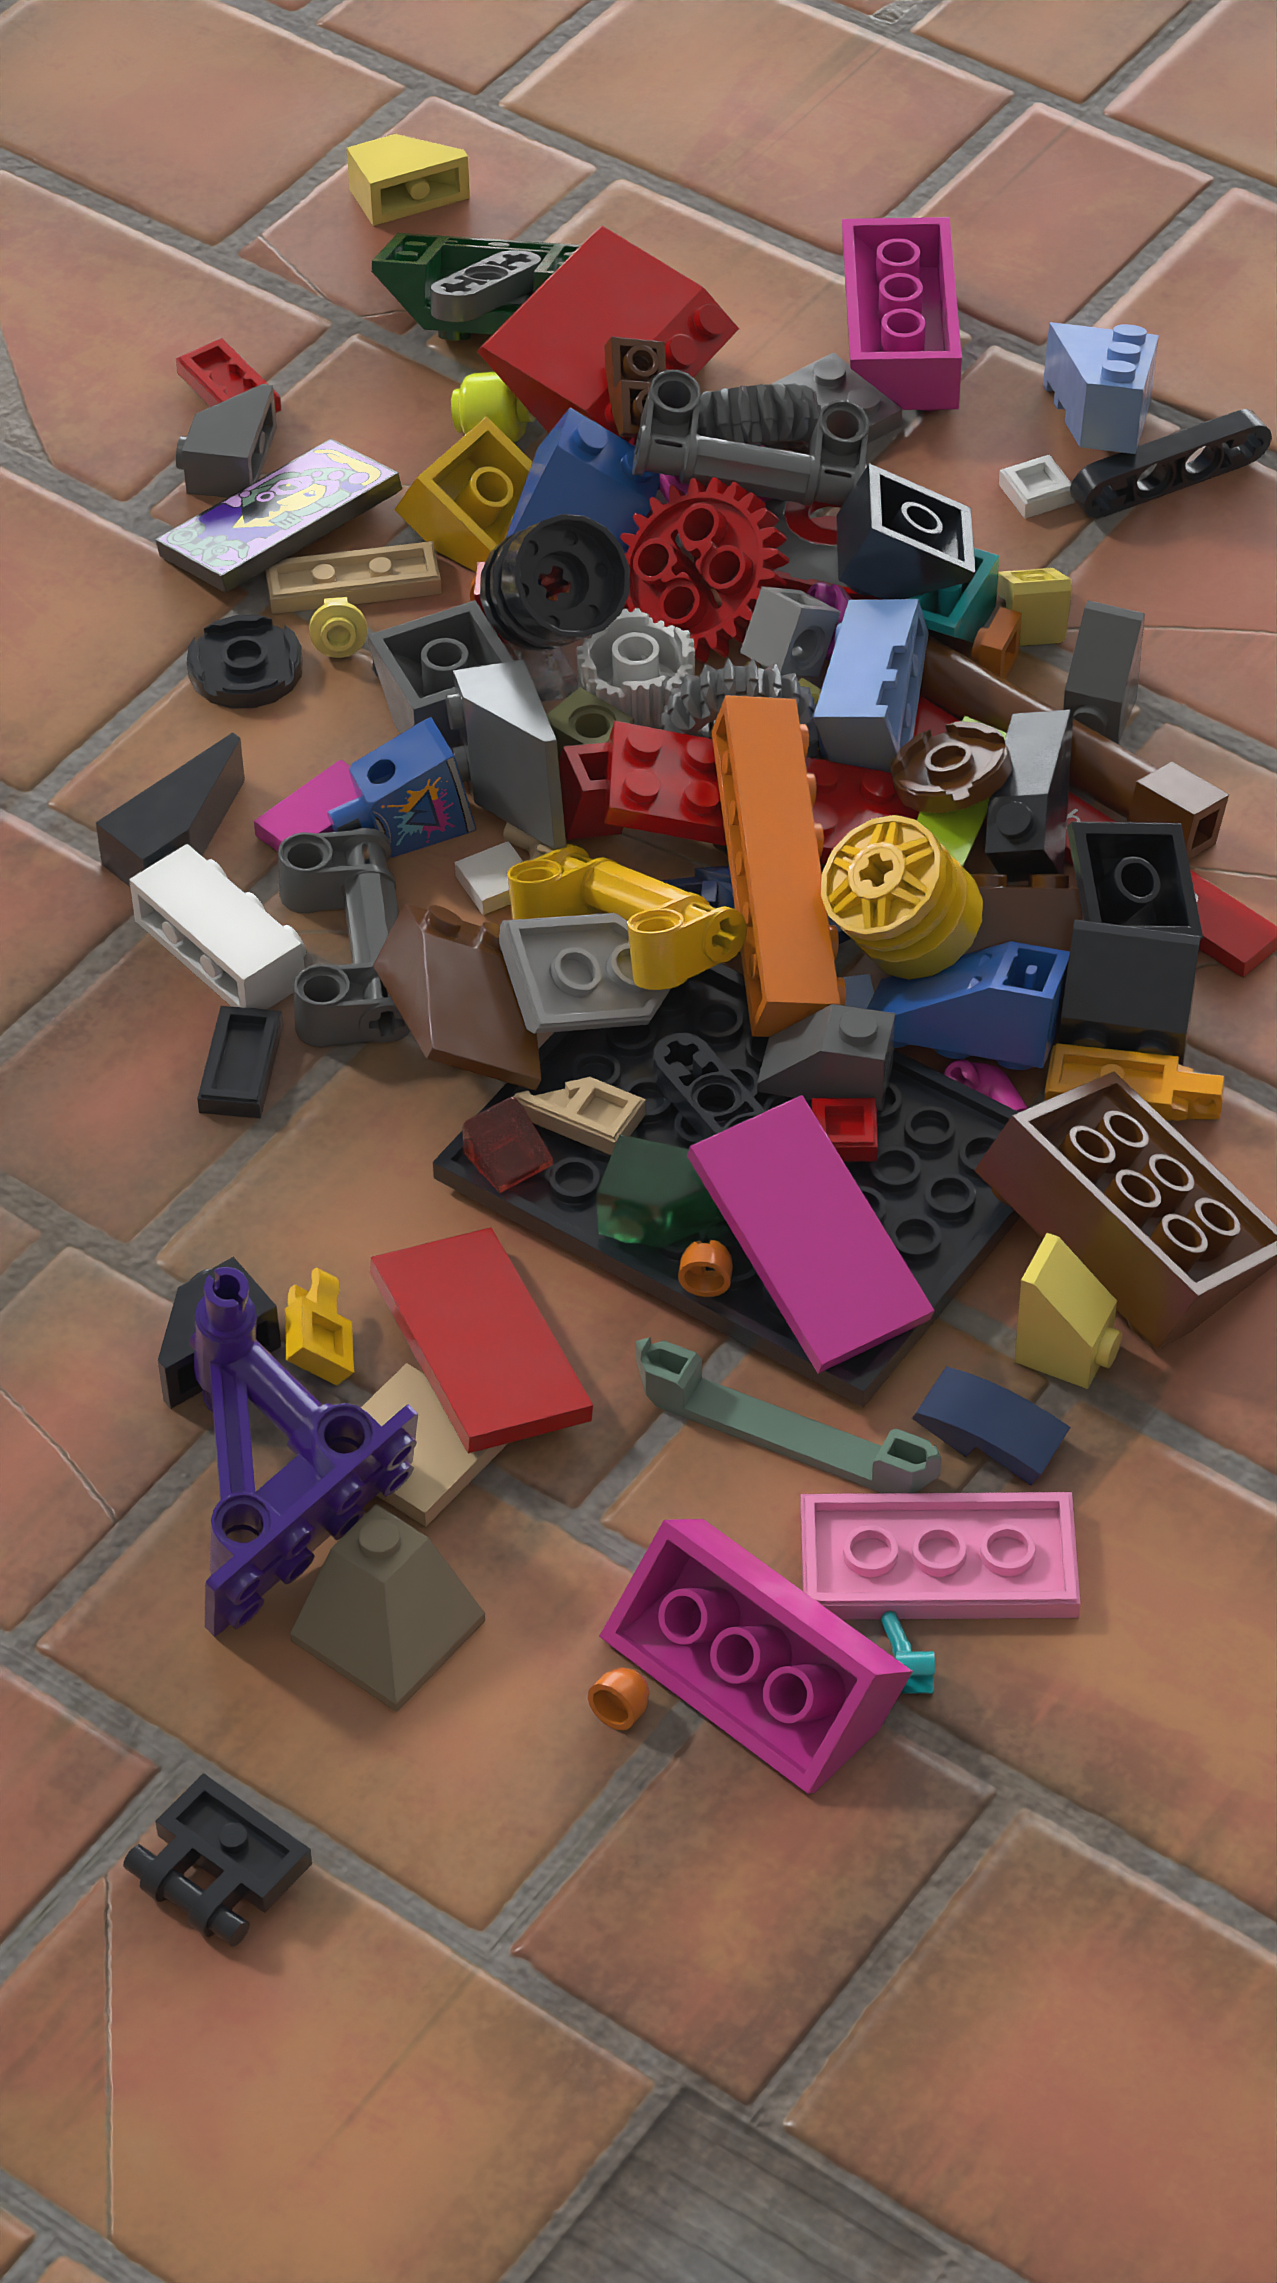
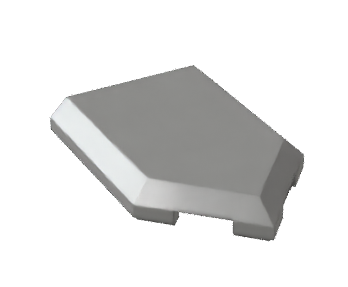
M616 913L505 920L500 925L499 944L526 1029L534 1034L648 1025L670 989L648 990L634 984L627 927L628 921Z

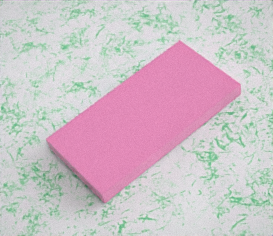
M1072 1492L801 1494L803 1592L842 1620L880 1619L887 1611L896 1612L899 1619L1079 1618L1080 1591Z

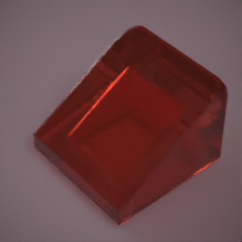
M510 1097L468 1119L463 1124L464 1154L499 1193L553 1165V1158L524 1107L515 1097Z

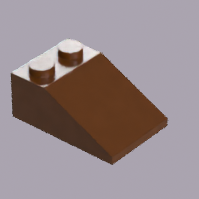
M404 903L373 967L426 1059L536 1091L541 1082L537 1033L534 1034L526 1029L499 944L500 925L493 922H484L482 926L463 921L457 914L441 906L431 905L427 910Z

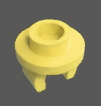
M347 597L324 599L325 605L316 610L309 624L310 639L314 647L322 654L333 658H343L356 653L363 646L367 638V623L363 613L357 607L348 603Z

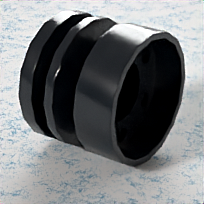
M560 514L506 537L489 553L480 575V599L490 624L506 641L523 650L547 652L605 630L620 616L630 593V567L622 545L607 527L582 515ZM542 578V585L538 584V579ZM547 591H550V597L546 598Z

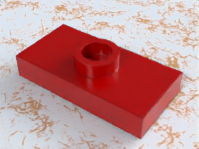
M223 338L176 358L177 374L210 407L261 384L269 385ZM273 389L275 413L281 411L280 395Z

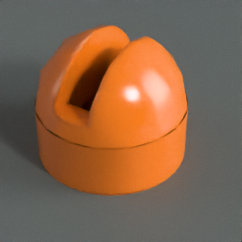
M711 1240L710 1244L701 1243V1241L693 1242L686 1248L681 1258L678 1274L679 1283L686 1291L697 1296L714 1297L723 1294L728 1290L731 1283L733 1270L732 1256L719 1241ZM706 1266L713 1268L715 1271H706Z
M623 1667L612 1669L603 1674L589 1689L588 1702L594 1714L604 1724L616 1730H627L644 1714L648 1706V1684L646 1679L636 1670Z

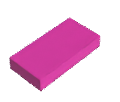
M341 759L258 817L254 820L255 836L278 852L279 845L292 834L301 832H334L327 811L357 798L348 771L350 766Z

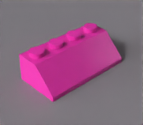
M950 217L842 219L850 368L903 410L935 411L959 409L962 354Z
M704 1519L663 1520L599 1635L601 1639L807 1794L815 1793L880 1730L913 1672Z

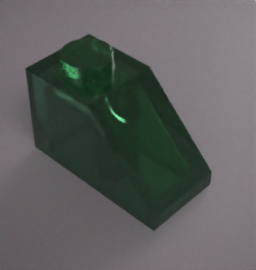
M619 1135L597 1191L598 1234L614 1237L627 1243L637 1242L661 1248L725 1219L688 1159V1149Z

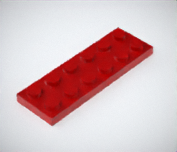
M614 721L609 736L604 824L727 846L713 739ZM810 757L805 759L807 773H813L816 779V798L812 811L814 823H820L823 828L824 842L822 855L819 859L820 864L826 865L832 850L849 831L871 819L897 815L917 820L920 812L905 806L896 795L891 773Z

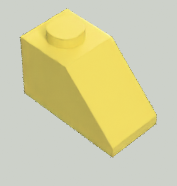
M398 134L347 147L349 190L373 226L470 198L468 155L463 149Z
M1046 1233L1021 1279L1014 1362L1088 1389L1100 1366L1111 1367L1121 1344L1122 1331L1114 1328L1117 1300L1060 1237Z

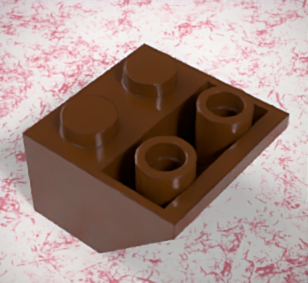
M969 873L975 880L982 896L983 910L981 926L973 944L963 955L1009 941L1070 952L1074 921H1083L1078 887L1069 886V876L1065 874H1028V885H1007V875H1004V873Z

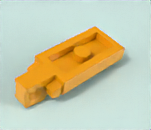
M1056 1043L1052 1047L1045 1088V1101L1115 1071L1165 1120L1180 1121L1187 1118L1220 1119L1224 1097V1076L1193 1073L1192 1068L1178 1064V1056Z

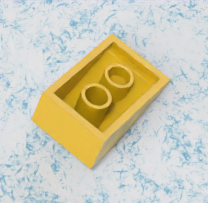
M486 416L414 480L394 510L426 542L433 541L437 552L477 572V562H486L489 553L506 538L533 462Z

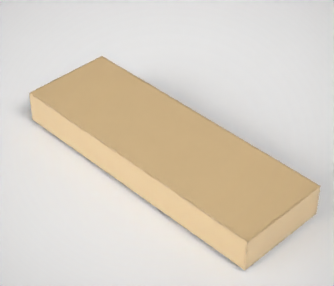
M433 541L286 558L265 570L272 614L319 609L325 605L324 599L347 597L348 603L355 605L442 594L441 578Z

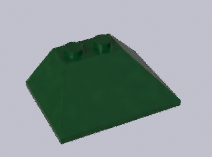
M397 233L372 260L371 272L424 330L438 331V337L445 340H468L471 338V333L493 335L580 245ZM519 250L532 252L540 256L541 263L534 271L533 291L470 321L449 322L436 319L431 315V285L499 252Z

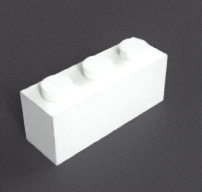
M186 844L129 879L135 922L231 1007L267 1010L294 993V981L299 972L304 970L303 957L306 955V949L301 937L292 927L288 925L282 926L271 917L254 894L250 892L244 893L234 885L217 862L212 859H204L191 846Z

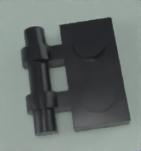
M203 1773L155 1821L158 1837L167 1842L168 1845L156 1856L147 1848L138 1844L128 1852L123 1862L124 1869L140 1879L139 1887L158 1902L167 1899L188 1914L189 1925L204 1936L210 1937L215 1934L229 1945L236 1946L245 1938L250 1924L232 1910L233 1907L244 1898L265 1913L312 1865V1856L309 1847ZM194 1863L217 1878L206 1890H203L184 1876V1873Z

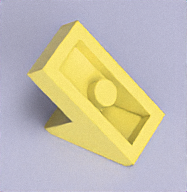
M1054 568L998 572L997 593L1006 600V609L1022 613L1020 646L1063 642L1067 633L1072 592L1071 579Z

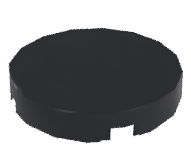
M234 615L216 620L204 628V635L197 642H195L194 637L188 646V677L195 691L210 703L227 708H257L274 703L290 693L302 677V646L294 631L284 625V630L274 626L271 618L261 615Z

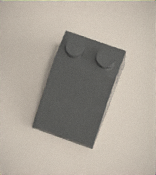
M518 660L454 670L456 693L446 694V706L451 729L460 730L461 746L452 747V753L455 756L462 782H467L474 803L553 849L566 848L557 740L525 661Z

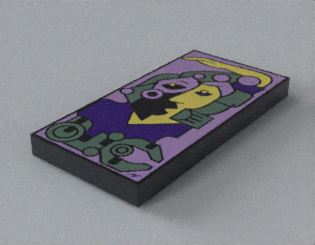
M329 439L155 539L159 556L228 593L402 490L399 473L333 439Z

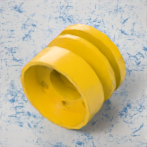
M897 815L871 819L849 831L832 850L822 872L821 898L828 916L855 941L856 945L874 963L889 975L910 980L933 976L952 966L971 947L982 923L983 899L975 880L950 855L949 851L933 833L915 819Z

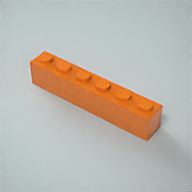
M725 695L712 729L714 755L735 910L744 916L747 925L746 938L741 948V957L752 1036L770 1037L831 1004L845 1006L846 984L843 977L836 976L834 961L837 957L839 945L838 930L835 925H829L827 911L821 898L822 873L819 859L823 851L824 835L822 825L814 823L812 808L816 798V779L813 773H807L805 759L809 747L808 727L806 724H800L796 699Z

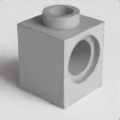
M761 587L740 653L760 663V669H766L776 663L781 676L796 673L797 676L819 677L841 611L801 590Z

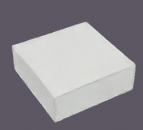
M1050 454L1000 470L999 486L1024 519L1073 504L1075 501L1070 493V480Z
M509 841L456 861L455 876L480 912L485 915L511 904L507 872L512 866L523 862V860Z

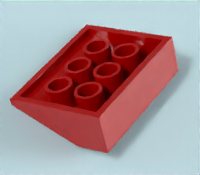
M601 225L498 328L477 352L548 433L551 432L568 409L572 408L619 436L610 403L605 365L604 345L611 336L664 342L666 370H679L688 373L694 378L739 328L703 286ZM621 437L627 442H629L632 439L629 437Z

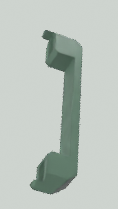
M651 1337L635 1341L636 1362L645 1394L658 1408L880 1493H916L940 1476L941 1455L936 1445L932 1447L929 1440L900 1429H893L889 1432L883 1445H878L702 1378V1358L694 1351L667 1341L651 1344Z

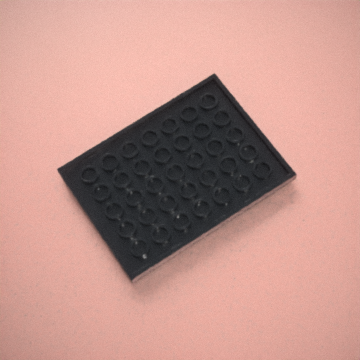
M721 963L688 978L681 985L671 988L648 1025L554 1032L538 1049L541 1082L536 1091L507 1082L433 1161V1177L437 1181L863 1408L1021 1217L1011 1206L998 1200L993 1194L991 1187L974 1171L1011 1116L1019 1112L894 1050L893 1066L882 1111L876 1110L877 1161L843 1162L935 1311L929 1321L821 1373H817L687 1157L690 1146L703 1139L659 1089L654 1080L653 1053L658 1041L674 1033H689L698 1036L708 1044L765 1111L794 1099V1097L757 1092V1082L769 1037L752 1036L744 975ZM693 1064L685 1066L691 1073V1083L694 1081ZM592 1077L646 1099V1115L614 1157L513 1115L512 1098L516 1093L529 1091L531 1095L535 1096L565 1089V1082ZM710 1097L703 1100L699 1105L710 1112H723L731 1108L733 1103L723 1097ZM805 1099L812 1110V1100ZM711 1240L719 1241L732 1256L733 1270L728 1290L714 1297L697 1296L686 1291L678 1280L680 1261L686 1248L696 1241L710 1244ZM706 1266V1271H715L713 1268Z

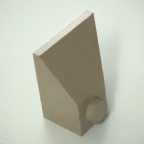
M375 1504L330 1549L290 1635L293 1643L397 1712L485 1622V1612L428 1537Z

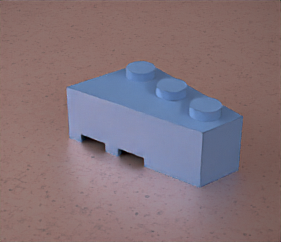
M1049 322L1043 386L1046 391L1055 392L1054 405L1057 409H1065V423L1079 447L1136 454L1152 398L1159 335L1146 334V329L1128 324L1117 325L1112 330Z
M918 599L848 601L843 621L838 623L836 628L835 647L813 716L819 732V748L822 758H828L831 762L891 773V762L903 745L913 738L929 634Z

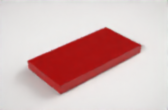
M492 1227L371 1257L370 1274L468 1454L592 1421L593 1404Z

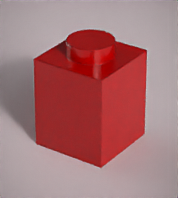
M609 742L564 746L559 758V772L566 840L618 835L623 832L624 827L604 824Z

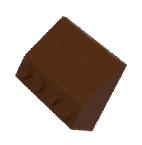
M1115 1071L1012 1115L974 1170L991 1187L993 1194L998 1200L1011 1206L1036 1231L1041 1242L1046 1233L1060 1237L1117 1300L1116 1310L1127 1319L1134 1333L1149 1341L1157 1350L1192 1332L1277 1264V1226Z

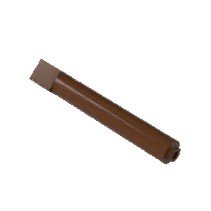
M928 635L919 695L961 722L964 716H967L1007 733L1012 714L1058 710ZM1073 719L1069 786L1127 819L1126 822L1181 823L1188 860L1216 844L1229 794L1173 762L1158 768Z

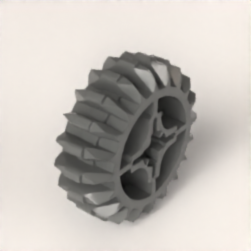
M796 383L742 385L735 388H722L717 391L703 392L700 397L697 434L699 436L756 446L765 445L767 448L784 451L798 450L809 446L821 412V405H818L816 391L806 385H798Z
M728 658L724 668L718 670L705 664L700 677L685 674L681 687L671 689L670 697L667 700V704L664 705L663 713H661V730L712 739V729L725 695L796 699L800 724H806L809 731V747L806 757L813 758V756L818 755L819 732L813 718L817 704L814 703L810 687L800 686L796 673L781 676L776 663L766 669H760L753 658L746 666H734Z

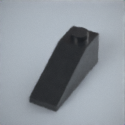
M1071 710L1012 714L1005 738V743L1011 754L1012 771L1004 785L989 797L985 854L998 873L1007 875V882L1028 881V874H1064L1073 713Z
M232 732L97 821L96 829L101 865L130 887L129 879L186 844L203 856L245 781L241 738Z

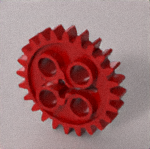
M713 477L708 487H706L696 478H692L687 494L675 485L669 486L668 503L663 504L655 497H651L649 500L653 514L649 518L637 513L632 516L640 528L636 535L621 533V540L630 546L628 552L625 553L630 567V593L623 609L633 612L635 608H639L641 612L649 614V618H652L653 623H658L661 620L664 621L665 627L673 625L682 631L689 630L690 639L694 641L695 659L701 664H706L710 648L725 658L729 654L728 640L734 638L743 645L746 636L745 628L750 624L761 587L782 588L786 586L787 581L777 575L775 569L788 564L789 558L777 549L787 541L786 536L775 528L779 519L765 508L766 503L752 492L749 493L735 482H732L728 487L721 480ZM713 526L711 533L703 539L706 531ZM678 534L684 548L698 558L695 562L696 566L677 545L675 538ZM668 561L666 568L659 573L661 566ZM740 567L737 576L729 582L732 573ZM702 576L722 600L720 608L714 599L713 593L699 583L702 580ZM694 603L692 610L684 617L686 609Z

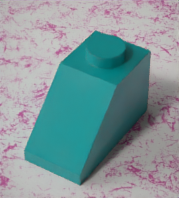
M974 548L976 573L970 582L908 598L918 599L927 629L974 643L979 629L985 626L996 608L999 555Z

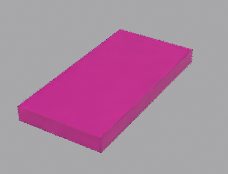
M803 1095L690 1146L687 1154L688 1159L817 1373H821L931 1319L935 1311Z

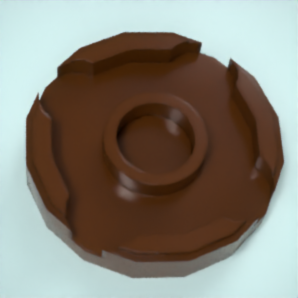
M959 721L945 725L947 732L933 737L930 730L916 735L900 748L891 762V775L896 795L905 806L919 812L946 813L966 809L986 800L1004 785L1012 771L1011 754L1003 735L998 729L979 722Z

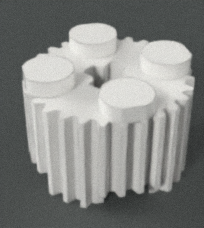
M635 608L633 612L623 609L620 616L605 630L591 635L590 638H584L583 645L577 646L578 688L585 689L633 717L635 725L661 729V713H663L664 705L667 704V700L670 697L671 689L681 687L685 674L695 675V648L693 639H690L689 630L682 631L673 625L665 627L664 621L661 620L658 623H653L652 618H649V614L641 612L639 608Z

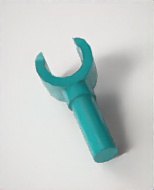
M885 1612L880 1619L893 1648L894 1658L913 1671L901 1693H934V1651H911V1644L907 1640L896 1612Z

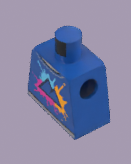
M432 717L423 720L353 762L348 771L357 798L327 811L334 832L352 831L361 828L376 829L383 832L389 838L391 845L390 857L392 858L477 830L455 756Z

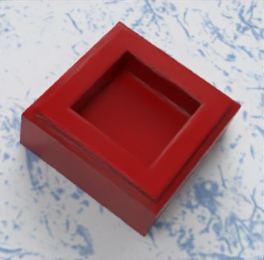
M812 1098V1111L843 1161H877L876 1098Z

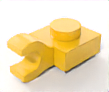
M316 1267L311 1273L312 1285L310 1291L295 1284L289 1289L288 1306L285 1308L286 1360L337 1386L354 1373L352 1321L337 1314V1299L340 1290L338 1279Z

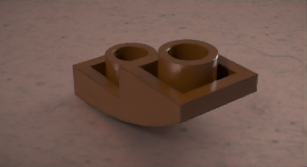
M611 336L604 345L607 384L613 417L620 437L637 438L641 416L652 380L659 373L666 371L665 343L662 341Z

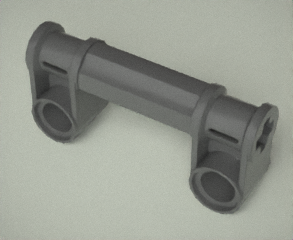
M666 370L653 378L648 392L635 447L632 475L642 476L646 471L679 477L680 483L689 485L692 478H696L706 487H708L711 479L716 477L728 487L732 482H735L756 496L801 503V505L811 506L814 501L843 506L867 467L866 453L869 419L865 411L856 403L847 400H835L827 403L820 412L808 446V455L699 436L697 434L701 397L700 386L688 373L679 370Z
M361 828L352 831L329 833L301 832L285 838L279 845V897L282 904L297 913L309 914L322 910L345 909L352 964H318L309 966L300 971L294 981L295 1031L304 1043L314 1047H329L336 1044L362 1042L389 1043L398 1041L411 1032L373 967L399 915L396 881L394 875L387 867V861L391 855V845L389 838L383 832L376 829ZM364 845L368 847L370 859L364 860L362 849ZM387 1011L388 1024L384 1025L381 1012Z

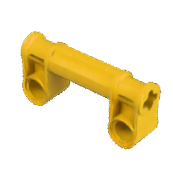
M566 844V848L556 849L533 860L518 863L507 872L513 920L594 915L599 912L603 914L616 913L627 920L633 981L640 988L663 990L679 986L687 981L688 978L734 958L741 950L746 938L747 925L744 916L739 911L726 906L713 908L703 896L686 892L624 867L605 857L592 859L583 848L573 844Z

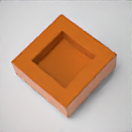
M1000 607L989 628L981 627L974 640L972 660L979 662V665L1005 680L1019 656L1022 613Z

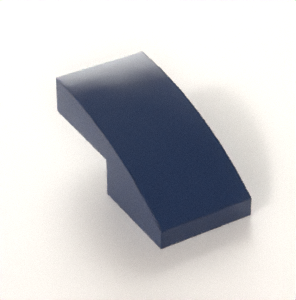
M948 1366L941 1372L911 1418L965 1457L975 1447L979 1448L1029 1485H1032L1042 1474L1071 1428L1049 1412L1014 1392L981 1377Z

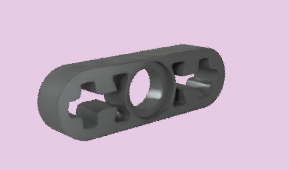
M519 250L499 252L431 285V315L436 319L449 322L470 321L533 291L534 271L541 263L540 256L532 252Z

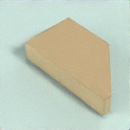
M592 1077L565 1082V1089L535 1096L531 1095L529 1091L516 1093L511 1100L513 1115L614 1157L646 1115V1099Z

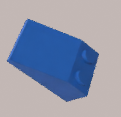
M569 408L538 446L506 537L560 514L582 515L607 527L622 545L624 553H627L630 546L621 540L620 535L621 533L636 535L640 529L632 516L637 513L647 517L651 509L649 499L656 497L660 485V474L645 471L642 476L632 475L636 446ZM542 578L538 579V584L542 585Z

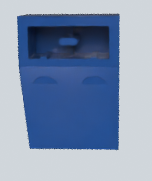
M1009 941L962 955L955 964L933 976L910 980L897 976L883 978L866 1009L895 1013V1048L911 1044L933 1048L938 1054L948 1058L962 1059L972 1055L994 1059L1001 1066L1014 1070H1026L1032 1067L1043 1068L1061 1023L1070 952Z

